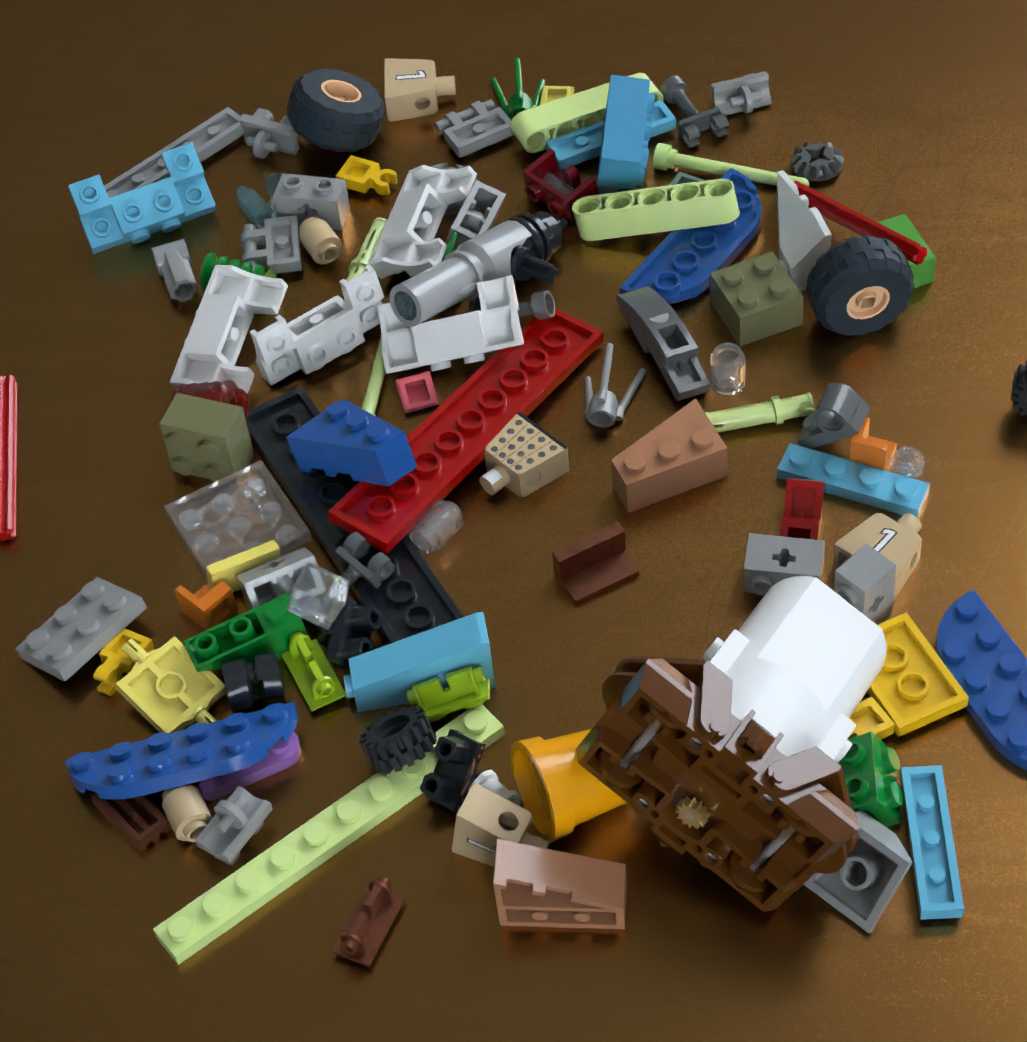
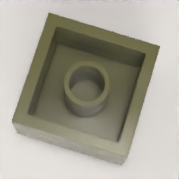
M773 251L710 273V303L740 347L803 324V294Z
M176 393L159 423L172 471L186 476L193 475L210 479L217 483L224 482L238 485L254 455L243 407Z

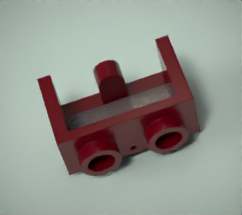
M551 148L522 171L525 181L524 189L528 197L534 202L541 200L546 203L550 212L558 218L565 216L570 221H573L575 219L572 210L573 204L582 197L599 195L597 181L594 177L591 176L581 184L579 172L573 165L567 167L563 172L559 170L555 151Z

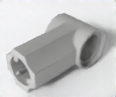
M184 239L151 248L160 277H164V282L171 299H177L180 302L191 300L193 295L198 292V287L191 269L192 263Z

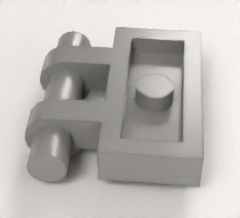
M492 99L482 103L480 101L471 103L468 109L458 113L452 111L445 114L444 119L434 123L437 133H444L445 141L459 158L514 135L510 129L511 119L500 107H495Z
M297 215L264 219L265 228L256 229L253 224L244 225L243 233L240 236V246L244 250V254L241 256V265L244 262H250L253 265V269L257 265L267 266L268 269L273 268L276 274L302 271ZM260 245H266V249L257 250Z

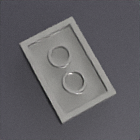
M96 577L93 581L87 583L67 604L58 608L54 615L42 626L32 631L26 640L15 649L22 660L66 681L147 609V606L141 596Z

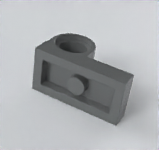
M837 382L831 383L826 387L815 411L803 421V428L796 441L800 446L812 449L859 434L871 408L850 386Z

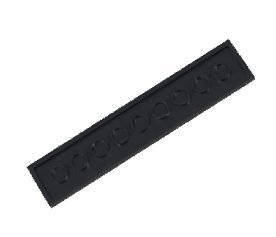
M300 386L244 412L250 439L343 575V572H346L345 570L348 569L349 565L336 553V549L339 546H343L344 541L351 533L330 522L328 511L360 481L352 480L350 474L339 472L336 477L326 476L325 471L312 468L309 473L299 470L286 436L321 414L303 387ZM407 535L388 554L370 544L367 554L358 560L367 568L372 557L382 552L395 565L392 574L387 579L381 581V585L377 589L363 577L357 578L352 583V586H350L362 605H372L381 614L382 619L378 629L388 644L464 617Z

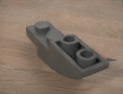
M649 286L617 295L616 300L644 353L651 352L676 401L708 392L711 383L696 357L698 346L682 320L666 300Z

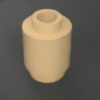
M310 217L300 225L299 240L316 263L328 264L338 258L342 252V242L325 220L318 217Z
M190 783L164 790L162 794V808L176 838L181 841L196 842V838L212 820L210 811L199 789Z

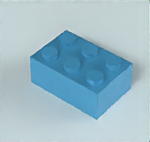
M611 75L597 176L599 194L614 193L620 189L636 190L637 186L643 187L649 155L648 141H650L652 127L651 113H653L655 94L649 93L650 79Z

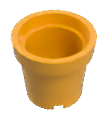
M591 729L546 740L537 736L516 741L512 744L510 752L511 769L516 791L522 797V808L530 811L533 815L531 826L538 837L550 843L570 835L575 826L627 803L578 764L576 748Z

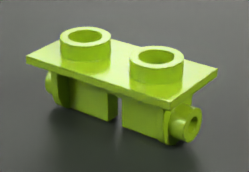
M302 632L292 634L289 638V651L282 653L281 656L311 712L346 697V692L317 640L311 641L310 637Z
M473 665L447 673L446 680L449 684L447 688H443L439 677L414 684L412 689L407 691L410 705H416L417 709L421 707L428 720L433 722L444 718L448 713L462 708L473 709L483 704L484 701L489 700L490 679H485L481 666L474 668Z

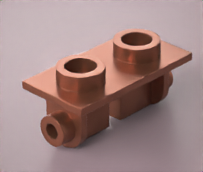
M378 876L376 880H372L367 884L331 951L333 954L370 967L406 899V896L392 891V882L388 878Z

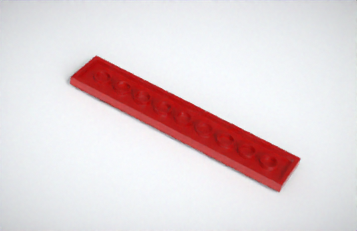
M556 308L555 315L552 318L538 320L534 316L521 329L524 345L498 350L406 437L417 467L390 486L359 482L328 511L329 521L351 534L358 532L369 544L388 554L485 458L484 450L486 446L517 413L520 412L527 417L603 343L604 332Z

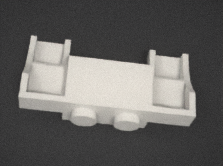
M422 165L409 170L368 264L375 270L376 275L380 279L393 274H400L404 270L412 278L442 262L447 245L440 238L434 239L447 206L454 202H462L467 198L477 175L470 166L445 170Z
M215 265L169 383L179 393L208 395L213 401L244 404L255 374L249 367L235 366L254 314H278L288 288L285 281L281 278L256 275L233 265Z
M370 265L364 267L366 272L347 282L345 279L339 281L345 301L337 295L289 323H286V320L278 315L275 317L277 322L259 332L254 329L250 331L256 349V363L262 377L270 385L277 383L300 369L306 374L319 370L326 363L342 354L351 352L354 347L365 342L363 333L380 324L377 305L382 304L381 299L385 298L376 272Z
M513 275L476 283L480 299V311L428 321L413 327L406 326L400 322L395 316L390 303L377 305L382 334V357L386 374L430 365L431 372L452 367V360L463 358L464 364H470L485 360L484 353L524 345L517 312L520 308Z

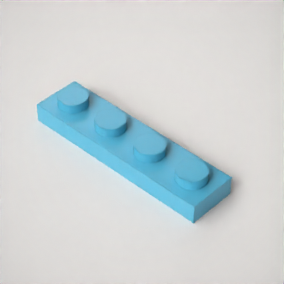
M662 100L654 102L653 113H651L652 127L650 138L676 129V118ZM604 121L546 141V151L550 148L555 151L559 170L600 156Z
M789 443L777 468L778 479L787 481V478L825 481V493L900 515L911 513L917 518L928 496L930 483L792 443Z
M942 765L901 767L900 780L920 920L963 918L964 904Z

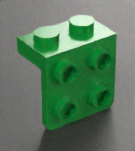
M872 731L848 739L852 746L838 764L842 766L852 809L855 812L868 810L887 828L902 823L900 806L903 805L904 800L902 791L898 786L897 771L900 769V761L897 753L892 747L885 745Z

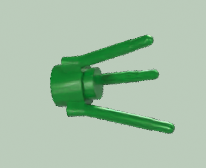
M520 58L514 59L516 93L509 98L508 104L495 77L491 78V83L501 108L511 121L518 113L539 106L542 87L545 85V80L540 79L532 102L531 98L523 92Z

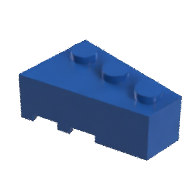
M345 399L330 404L324 412L286 436L299 470L309 473L312 468L324 470L326 476L336 477L339 472L350 474L354 481L390 486L417 467L404 431Z

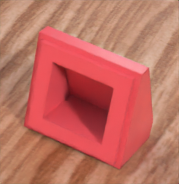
M430 371L396 380V390L405 414L439 405Z

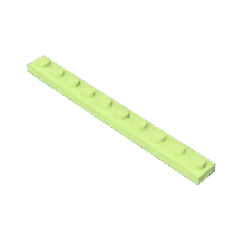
M483 704L476 708L468 709L435 732L438 741L439 737L447 736L450 729L458 730L466 736L486 744L485 749L505 735L504 726ZM436 744L433 745L434 748L431 752H424L426 757L422 760H414V765L410 767L405 765L398 772H395L393 769L390 774H384V772L376 773L153 928L156 938L178 965L187 960L422 794L420 786L423 778L430 772H434L439 759L434 751Z

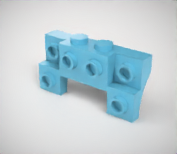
M193 143L161 153V158L169 178L109 198L100 175L68 185V190L76 207L92 254L132 241L133 244L143 242L149 239L152 233L161 230L164 233L172 232L180 228L183 222L215 212L216 204L205 180L204 170Z

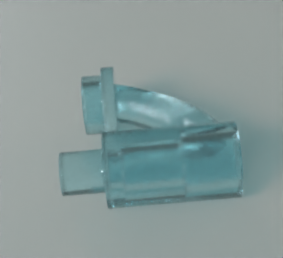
M271 173L264 180L265 191L271 196L268 203L261 198L256 190L248 189L245 185H241L236 189L235 193L238 196L237 204L258 229L265 228L264 219L275 218L277 214L274 193L282 174Z

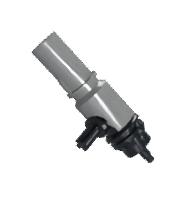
M538 211L534 214L520 213L460 244L455 251L445 256L443 262L392 288L389 300L395 316L406 326H416L463 300L471 301L478 298L479 294L476 283L513 275L514 281L519 280L523 282L531 277L547 284H553L555 282L554 276L559 274V269L554 267V264L548 262L552 253L558 251L562 245V230L568 226V221L563 217L555 220L552 215L543 211Z

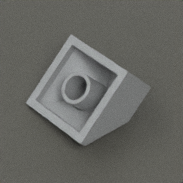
M865 811L855 812L860 825L858 829V843L847 854L844 866L839 871L831 874L815 873L804 885L866 932L870 933L875 928L913 862L894 832Z

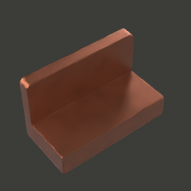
M618 521L552 552L554 576L576 605L640 575L639 566L626 550L625 530Z

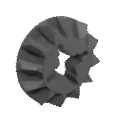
M817 140L815 144H810L805 141L803 147H795L794 154L791 156V168L795 174L810 181L831 179L838 175L843 168L844 158L841 155V149L833 148L831 142L821 144Z

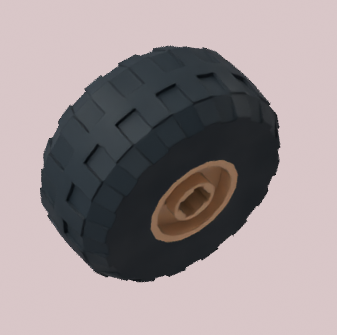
M325 68L311 70L298 78L291 90L287 106V117L299 136L301 135L311 144L313 143L320 148L334 150L335 152H356L372 144L377 139L385 114V106L378 90L373 88L372 84L354 74Z
M862 235V237H851L839 244L836 243L827 252L821 254L808 275L806 294L815 316L823 327L842 335L860 336L882 329L885 325L891 324L896 320L901 312H904L914 291V276L906 257L892 241L871 235Z

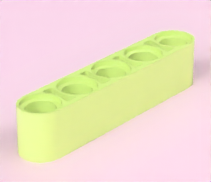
M636 73L627 76L634 78L649 79V77L644 73ZM650 80L649 93L655 94L654 102L663 101L662 93ZM610 82L524 110L513 117L510 129L527 152L537 153L546 150V141L604 121Z
M714 179L586 196L578 199L572 206L580 237L587 241L722 225L736 220L740 214L733 182L728 179Z

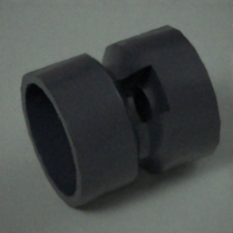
M275 651L255 655L250 663H247L243 658L222 663L226 691L232 712L253 708L258 700L264 705L286 700ZM256 679L260 681L258 683L253 684L252 680Z

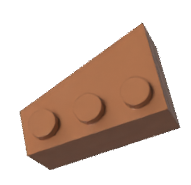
M697 399L691 401L611 459L613 489L627 513L727 477V446Z
M497 839L493 885L500 926L625 929L627 897L626 864Z

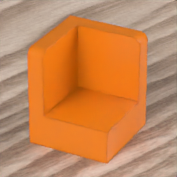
M866 417L859 434L853 435L851 439L850 460L888 471L896 454L897 443L869 436L870 418Z
M223 581L219 582L210 591L208 590V585H204L195 594L189 592L182 585L174 589L180 611L205 630L227 621L238 611L232 588Z

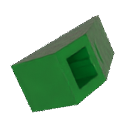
M285 593L192 636L183 642L196 671L201 672L222 669L223 662L241 658L250 663L255 655L273 651L276 652L279 661L283 659L281 654L289 651V638L292 634L296 632H302L304 635L308 634L289 593Z

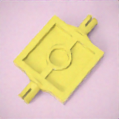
M175 636L162 647L149 653L137 644L134 639L128 640L129 644L126 642L123 645L122 651L135 662V665L130 673L116 683L117 691L160 733L180 731L195 722L208 724L217 721L208 710L210 706L227 693L226 686L210 670L197 672L186 647Z

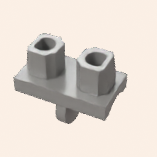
M766 71L711 84L713 106H718L720 113L725 116L742 111L746 114L751 113L754 108L772 104L769 92V74Z
M258 108L252 116L243 114L239 119V123L244 127V140L248 146L253 147L255 157L264 159L270 151L275 153L280 151L296 155L298 152V134L291 126L287 115L279 123L274 121L273 114L269 110Z
M238 786L227 801L220 800L214 807L216 814L196 838L197 847L212 854L214 858L225 864L233 865L241 855L240 850L247 841L263 827L265 818L273 810L271 802L256 798L244 788Z

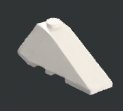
M782 170L777 172L779 261L799 290L802 291L806 290L807 278L812 266H815L816 260L821 254L827 252L831 247L832 234L820 211L816 207L808 208L809 200L806 195L799 196L797 185Z

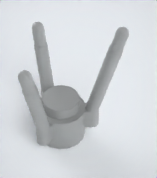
M608 343L606 346L600 389L594 396L591 377L586 376L584 378L586 402L584 417L594 426L602 428L611 427L614 425L615 420H623L624 411L646 373L644 368L638 371L621 402L618 404L616 395L607 390L612 363V343Z

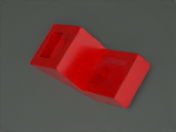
M787 478L780 536L819 540L825 481Z

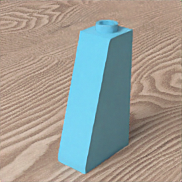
M477 612L348 659L351 674L343 676L347 699L355 697L358 712L409 704L407 691L411 690L414 684L439 677L443 688H447L449 684L446 680V674L473 665L474 668L482 667L485 679H490V689L495 688V680L484 613Z

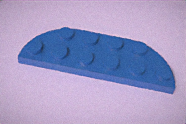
M730 168L721 179H728L733 182L740 211L739 217L727 224L671 231L619 288L620 294L649 286L663 297L668 304L697 297L709 288L710 273L728 267L752 241L759 230L762 205L755 185L745 175Z
M972 590L957 599L945 612L938 628L936 653L968 695V706L965 709L990 743L1009 761L1027 770V658L976 591Z
M295 702L286 704L274 703L263 710L247 714L235 713L226 719L208 724L203 722L196 723L184 730L172 733H157L149 739L133 743L121 742L109 749L94 753L82 752L70 759H66V768L72 784L81 793H84L85 789L98 793L99 799L133 798L222 776L244 769L269 756L268 750L273 748L281 737L283 742H286L297 726V708Z

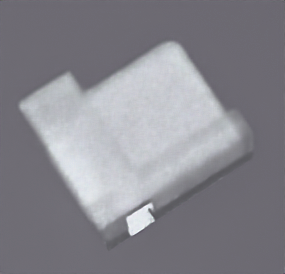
M307 563L291 588L287 610L328 630L346 603L349 581L319 566Z

